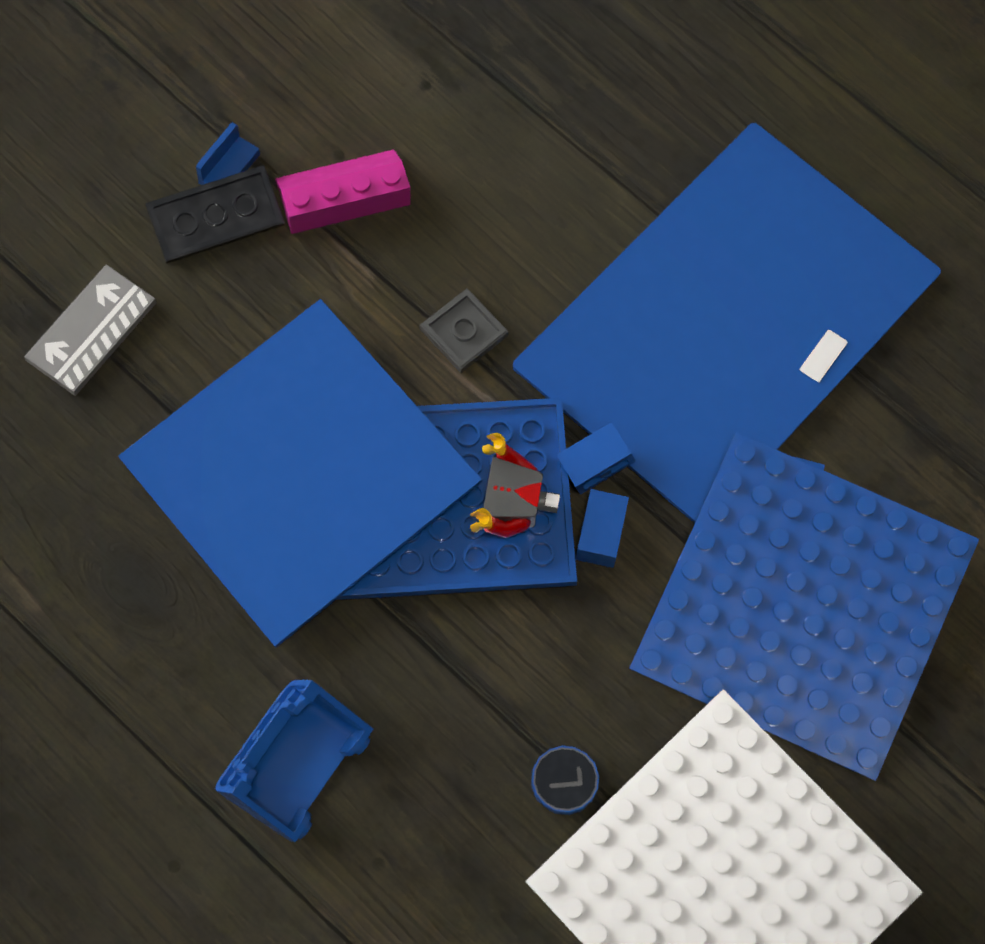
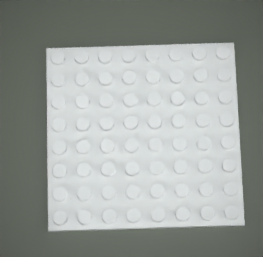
M724 689L525 881L583 944H871L923 893Z

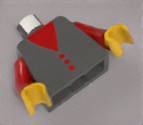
M500 433L487 435L486 437L492 440L494 447L487 444L482 446V451L487 455L496 453L497 458H492L484 508H480L470 514V516L476 517L479 522L470 525V529L473 532H479L484 529L487 533L509 538L526 531L529 527H534L538 510L557 513L560 494L541 491L543 474L538 472V469L520 453L506 445L505 438Z

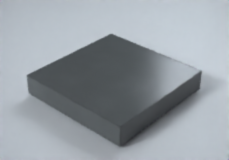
M468 288L420 324L421 332L460 373L508 337L509 333Z

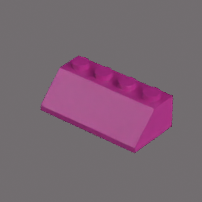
M395 150L275 178L291 234L410 205V185L402 160Z

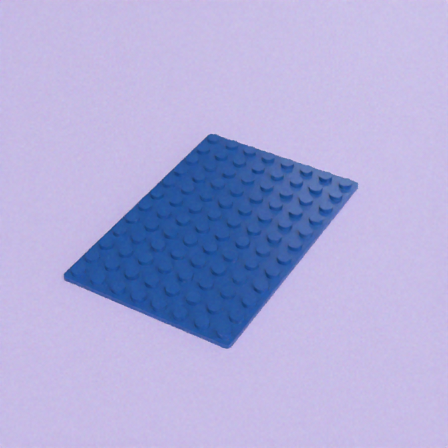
M751 123L514 360L513 370L547 399L562 398L563 412L588 434L594 433L608 423H613L636 461L627 467L695 523L736 432L778 450L939 277L941 270L936 264L757 123ZM827 330H831L848 341V343L821 381L817 382L799 369Z

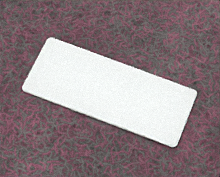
M827 330L799 370L815 381L820 382L848 341L831 330Z

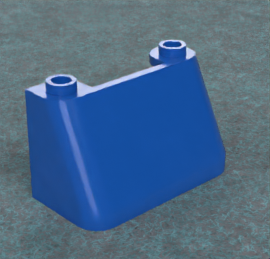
M293 680L282 690L221 775L215 790L287 840L296 842L297 839H302L311 828L312 823L309 821L311 813L307 810L345 756H352L354 753L359 755L366 749L370 742L369 735L374 729L313 680Z

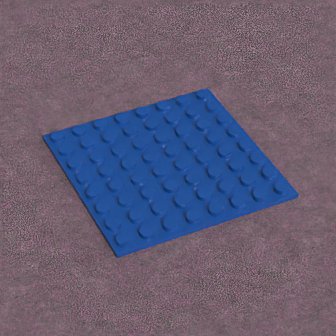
M319 299L118 456L275 648L483 482L481 477L322 299Z
M736 432L629 669L705 704H708L724 689L764 731L876 781L979 539Z

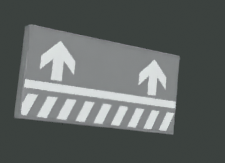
M106 264L24 356L25 360L76 396L154 307L156 300Z

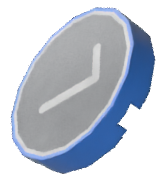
M559 746L549 749L538 758L532 770L531 786L535 798L540 804L555 814L570 815L582 811L592 802L598 791L599 774L596 764L587 753L576 747Z

